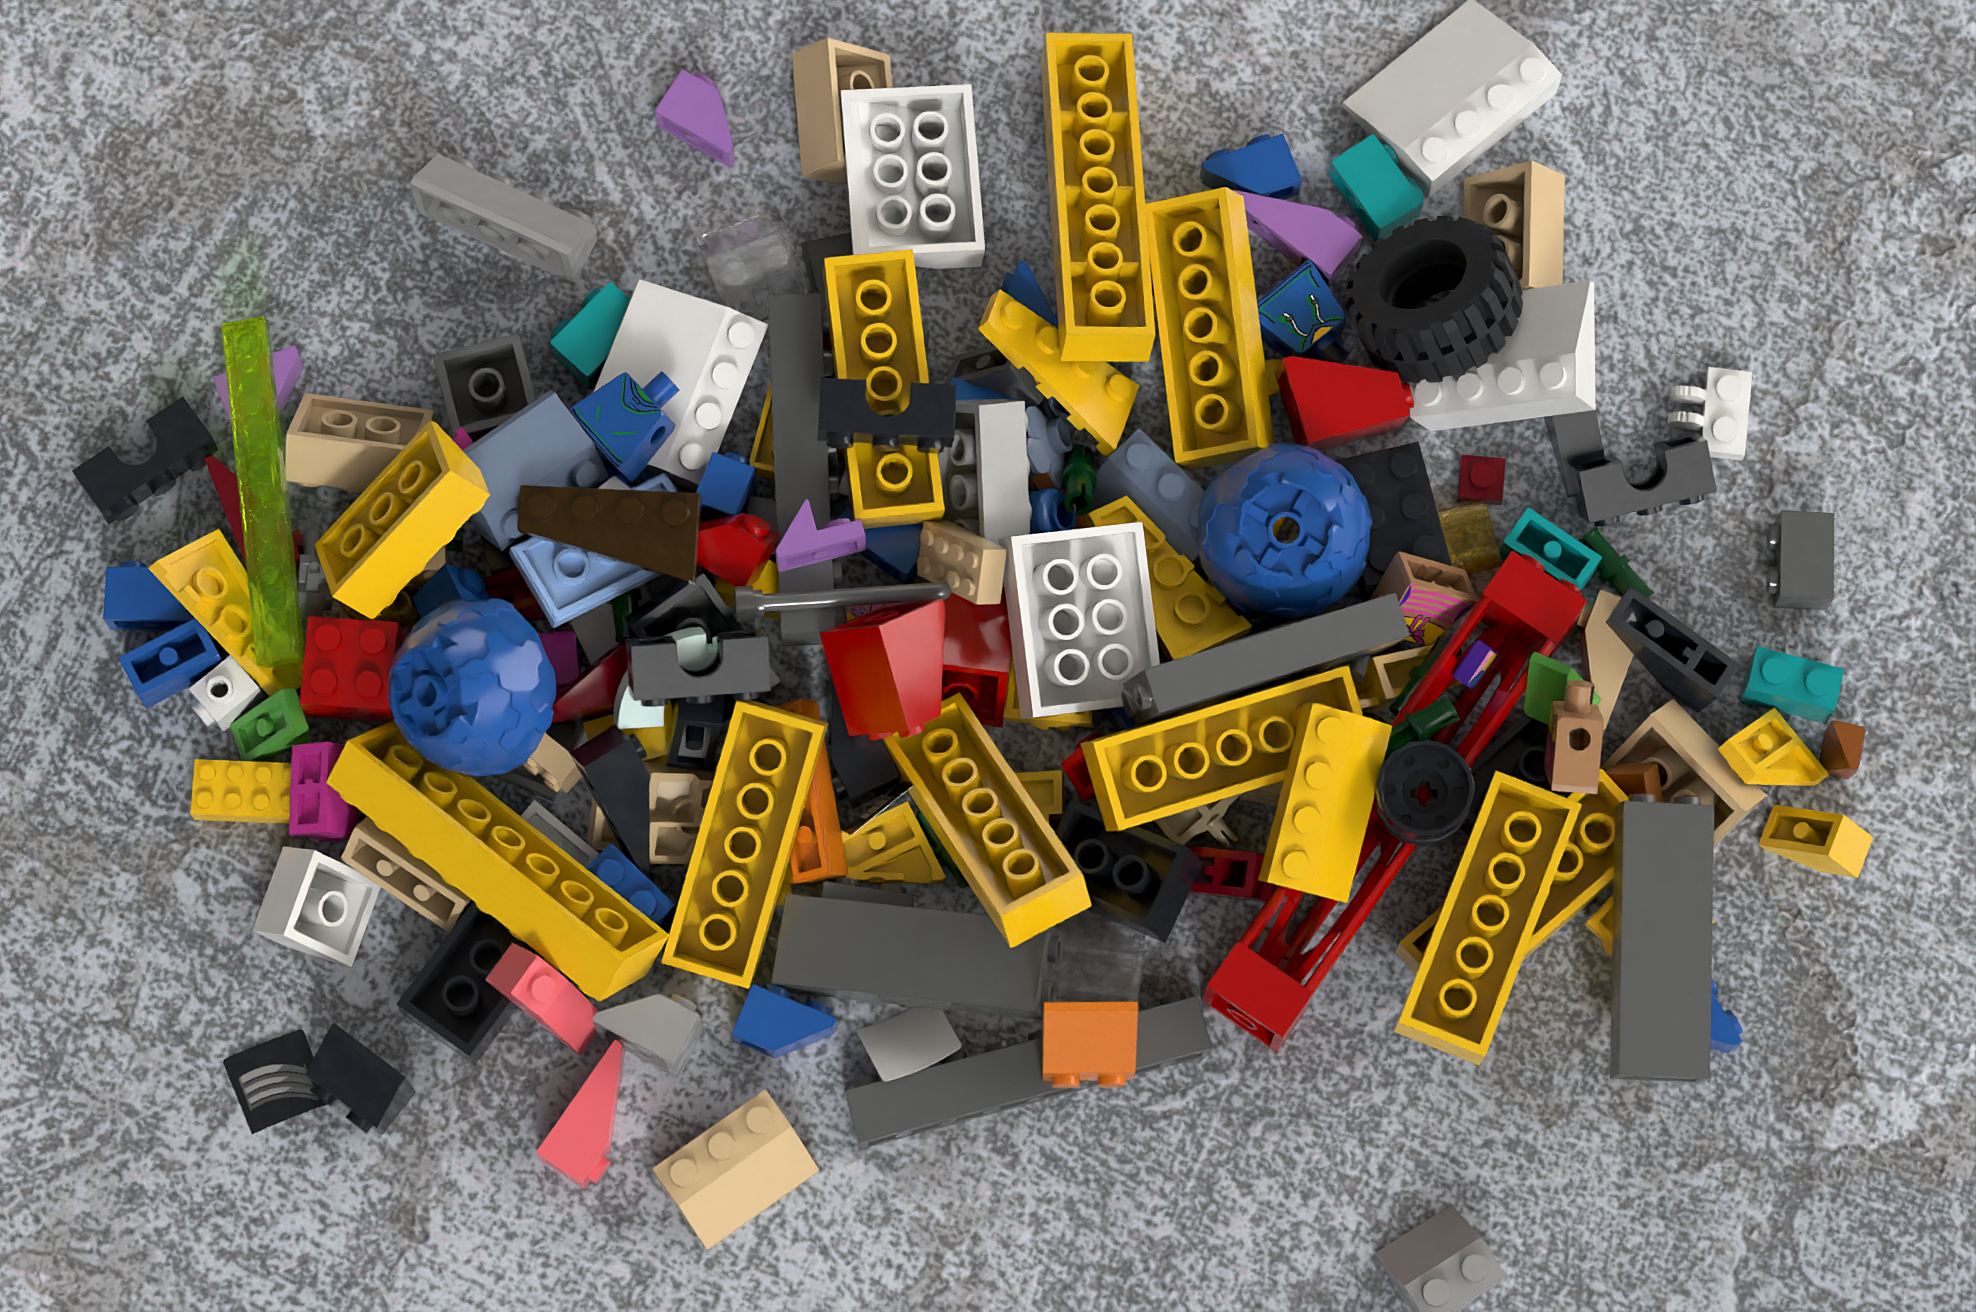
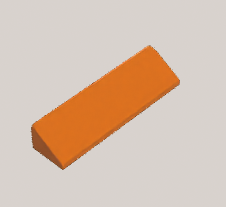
M798 699L774 706L821 721L819 705L813 700ZM825 739L822 743L789 858L793 883L795 885L848 875Z

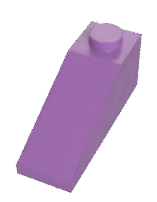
M1232 190L1244 196L1247 228L1298 267L1307 260H1310L1328 287L1360 250L1363 235L1359 233L1358 226L1344 215L1337 217L1328 209Z

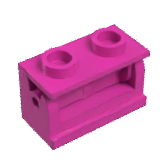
M332 742L292 745L290 835L317 839L319 842L350 839L355 826L358 825L359 809L345 802L339 792L326 783L345 746Z

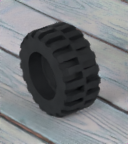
M1437 216L1436 220L1429 221L1427 218L1415 220L1414 225L1404 228L1402 225L1392 230L1393 235L1385 240L1380 238L1372 245V251L1368 255L1363 254L1357 262V271H1352L1347 284L1345 306L1348 310L1347 315L1370 361L1377 368L1398 372L1399 377H1402L1407 382L1420 383L1421 379H1426L1429 383L1443 382V377L1452 375L1453 378L1465 375V370L1474 365L1476 368H1479L1487 362V357L1492 352L1497 354L1505 346V337L1512 336L1518 324L1517 318H1520L1522 313L1523 300L1521 296L1523 292L1502 243L1489 228L1462 217L1455 221L1451 216ZM1453 290L1449 295L1434 304L1416 308L1421 302L1433 295Z

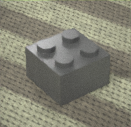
M519 333L433 355L453 438L456 436L455 431L463 427L472 441L476 442L536 400Z

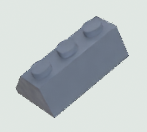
M552 390L463 450L481 470L490 493L483 507L469 518L475 531L501 551L525 535L517 530L520 485L593 488L609 476L594 443Z
M1139 428L1107 458L1097 471V484L1092 492L1093 506L1090 512L1128 496L1166 536L1165 541L1180 556L1184 554L1196 568L1201 561L1197 548V515L1205 491Z

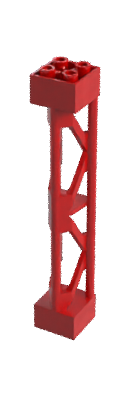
M1512 551L1391 723L1392 728L1406 720L1404 717L1405 713L1408 712L1411 715L1437 700L1439 695L1455 680L1453 673L1473 643L1457 659L1455 656L1480 621L1492 629L1484 631L1475 641L1480 640L1498 654L1474 690L1466 687L1453 705L1460 720L1442 728L1430 738L1431 741L1448 745L1496 675H1500V683L1479 719L1455 749L1456 752L1462 755L1466 764L1471 769L1527 688L1529 664L1508 692L1527 660V653L1532 655L1535 651L1552 659L1577 624L1587 600L1581 597L1582 592L1580 589L1565 579L1557 581L1543 572L1545 570L1544 566L1532 556L1527 554L1519 556ZM1419 788L1418 794L1411 796V798L1419 800L1420 807H1428L1426 804L1431 796H1428L1427 788ZM1375 796L1354 878L1377 845L1381 847L1380 855L1354 898L1314 948L1303 953L1338 901L1320 896L1286 943V927L1305 892L1277 885L1206 986L1203 1003L1276 1053L1307 1011L1312 996L1416 848L1414 845L1403 843L1391 862L1386 866L1401 841L1387 832L1379 819ZM1287 896L1282 910L1260 951L1256 954L1250 950L1251 946ZM1335 940L1305 985H1301L1300 983Z

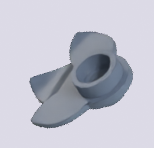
M1035 406L1025 408L1028 417L1026 446L1030 470L1034 474L1039 475L1048 472L1054 486L1057 489L1063 488L1061 483L1062 473L1066 468L1065 452L1071 451L1073 448L1070 428L1061 417L1055 419L1050 416L1045 417L1040 409Z

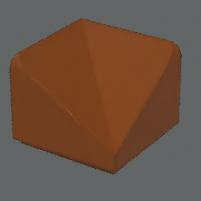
M1835 720L1830 722L1824 732L1819 762L1830 776L1849 780L1859 769L1866 733L1865 727Z
M1657 763L1616 764L1605 772L1627 797L1632 794H1650L1656 796V802L1664 803Z

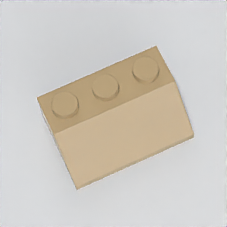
M827 37L792 53L801 169L803 177L831 184L847 183L840 92L841 90L893 88L889 54Z
M1534 161L1464 178L1463 218L1486 226L1493 232L1494 236L1499 238L1522 290L1563 284L1565 175Z
M305 393L286 433L285 481L298 482L306 487L322 485L342 488L350 493L364 492L430 420L434 422L435 410Z
M1674 699L1653 712L1600 767V769L1602 768L1606 772L1616 764L1657 763L1664 803H1673L1674 797L1692 796L1701 798V805H1714V846L1729 834L1767 796L1757 784H1745L1718 751L1720 746Z
M766 1089L652 1168L656 1179L707 1251L820 1172L795 1130Z

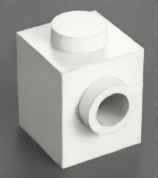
M231 655L189 688L196 700L191 705L194 712L207 727L215 722L223 732L231 727L230 724L265 699L260 688Z

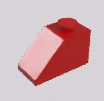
M744 513L700 523L697 564L734 587L751 586L758 581L781 536L770 530V525L762 518Z

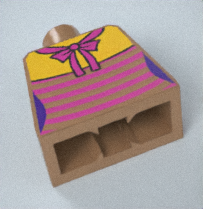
M1400 551L1394 556L1370 597V600L1396 593L1410 636L1403 640L1424 646L1436 642L1438 636L1441 637L1478 601L1466 570ZM1402 641L1396 643L1395 645L1391 646L1385 651L1393 652Z
M1580 680L1568 681L1565 701H1553L1551 704L1543 766L1551 791L1597 794L1603 717L1598 705L1592 704L1594 694L1593 683Z

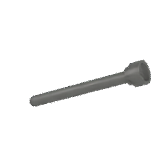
M945 582L762 594V589L753 590V586L734 587L736 623L755 622V617H763L764 612L919 602L936 599L945 600L950 596L951 588Z

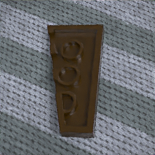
M520 485L517 530L528 536L572 549L577 548L597 554L605 559L615 562L617 560L640 567L642 570L664 574L680 579L682 582L696 585L702 496L700 493Z

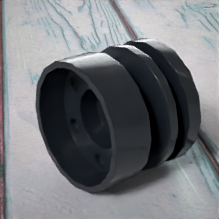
M1431 740L1409 742L1393 751L1381 767L1375 793L1377 815L1387 832L1402 843L1418 847L1439 845L1456 835L1467 819L1474 793L1472 772L1462 755L1447 744ZM1419 788H1427L1428 796L1436 797V799L1429 800L1428 807H1420L1419 800L1411 798V796L1418 794Z

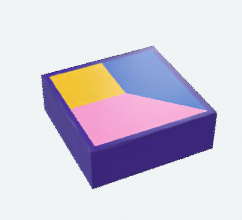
M1480 640L1475 641L1453 673V677L1474 690L1498 653Z

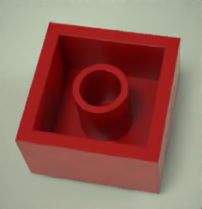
M308 616L299 702L306 717L383 722L395 720L389 706L388 681L394 656L398 649L401 648L404 640V635L398 622Z

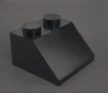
M335 1023L327 1031L305 1073L309 1080L314 1083L309 1091L330 1107L335 1101L350 1111L345 1118L365 1134L372 1128L380 1135H383L416 1093L403 1074Z

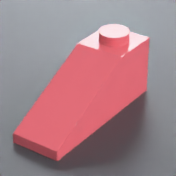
M512 943L485 979L576 1054L581 1056L596 1036L597 1031L592 1020L599 1010L569 980L538 955Z
M617 1040L613 1041L536 1151L541 1161L583 1189L586 1188L590 1181L597 1184L611 1164L607 1156L611 1152L625 1058L624 1047Z

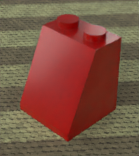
M1290 356L1282 359L1274 373L1294 443L1320 451L1398 430L1411 415L1409 409L1414 408V400L1409 384L1407 382L1401 384L1398 372Z
M1002 586L1000 604H974L951 592L950 596L943 600L945 620L941 702L960 692L981 725L1003 728L1004 707L1012 657L1005 587Z
M943 599L881 606L819 633L849 736L868 734L869 740L872 741L889 737L898 732L900 738L909 737L924 732L925 723L941 716L945 620Z

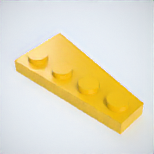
M999 289L990 297L978 330L1017 369L1025 367L1034 376L1037 383L1035 387L1047 399L1053 396L1070 413L1067 419L1079 431L1085 428L1098 441L1095 447L1105 457H1108L1116 451L1140 385L1105 361H1060L1058 329Z
M1128 496L1088 513L1086 522L1090 528L1136 522L1143 523L1157 643L1168 662L1219 647L1223 643L1233 641L1250 633L1252 625L1242 615L1238 616L1225 603L1226 598L1214 586L1210 587L1194 571L1195 566L1184 554L1180 556L1165 541L1166 536Z
M219 529L157 560L148 567L159 581L269 696H272L281 689L295 688L296 691L301 689L304 663L302 657Z

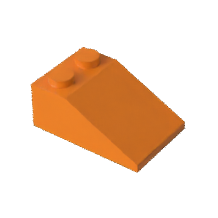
M1044 1002L1042 1018V1081H1052V1087L1076 1088L1079 1087V1081H1098V1087L1120 1088L1125 1086V1080H1134L1138 1002Z

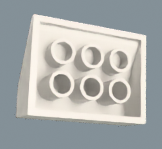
M1468 0L1342 102V106L1369 136L1374 134L1381 144L1386 142L1393 149L1399 161L1397 166L1407 177H1412L1417 182L1423 194L1429 199L1553 97L1558 91L1562 73L1531 41L1475 0Z
M971 84L841 90L840 97L853 255L913 249L914 263L917 267L934 269L981 267L985 252Z
M641 279L638 280L593 392L625 372L644 388L656 375L663 371L680 389L676 395L661 407L666 415L675 423V429L642 471L655 476L665 472L671 483L694 493L697 492L712 453H717L768 324L729 307ZM595 445L597 452L604 454V453Z
M1589 280L1522 290V313L1520 318H1517L1518 324L1512 336L1505 337V346L1497 354L1492 352L1487 357L1488 360L1479 368H1476L1474 365L1465 370L1466 374L1460 377L1453 378L1450 375L1443 377V382L1429 383L1426 379H1421L1420 383L1410 382V389L1414 400V408L1410 409V418L1429 431H1438L1596 410L1594 282Z
M1136 522L1012 536L999 540V545L1007 549L1003 578L1021 719L1123 707L1121 698L1122 691H1125L1123 683L1144 669L1160 665L1143 523Z

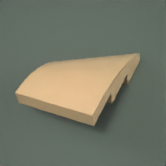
M643 762L649 773L650 864H688L693 854L716 772L669 767L662 763ZM592 797L586 843L594 850H604L610 843L618 850H622Z

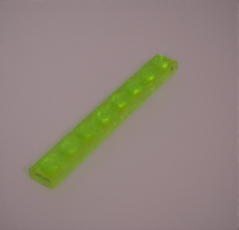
M265 316L221 323L256 662L261 668L304 661V643L269 320Z

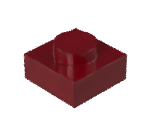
M1462 454L1457 502L1501 506L1503 502L1506 458Z

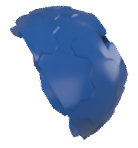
M1269 444L1266 448L1241 457L1219 475H1214L1202 496L1197 515V548L1201 560L1200 564L1212 585L1226 600L1246 613L1269 618H1290L1291 620L1314 616L1321 613L1322 609L1331 603L1340 600L1358 582L1365 569L1372 525L1366 496H1363L1351 473L1342 464L1322 454L1320 450L1300 444ZM1290 517L1297 522L1299 535L1295 541L1284 544L1275 539L1273 525L1277 519Z
M463 598L439 606L421 618L412 627L411 633L405 638L401 648L398 649L394 656L388 681V699L395 722L407 741L421 755L444 769L475 776L498 775L512 771L528 762L527 759L536 751L546 730L551 725L554 713L552 709L556 698L554 669L549 662L536 630L519 614L511 603L503 599L465 600Z

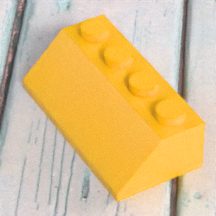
M432 420L419 431L314 544L332 597L372 620L384 608L390 606L395 601L398 593L404 586L424 570L427 562L435 553L454 538L456 531L472 514L477 513L483 507L486 499L490 496L481 470L442 428Z
M1303 703L1258 880L1344 903L1348 902L1392 730L1391 725L1316 703Z

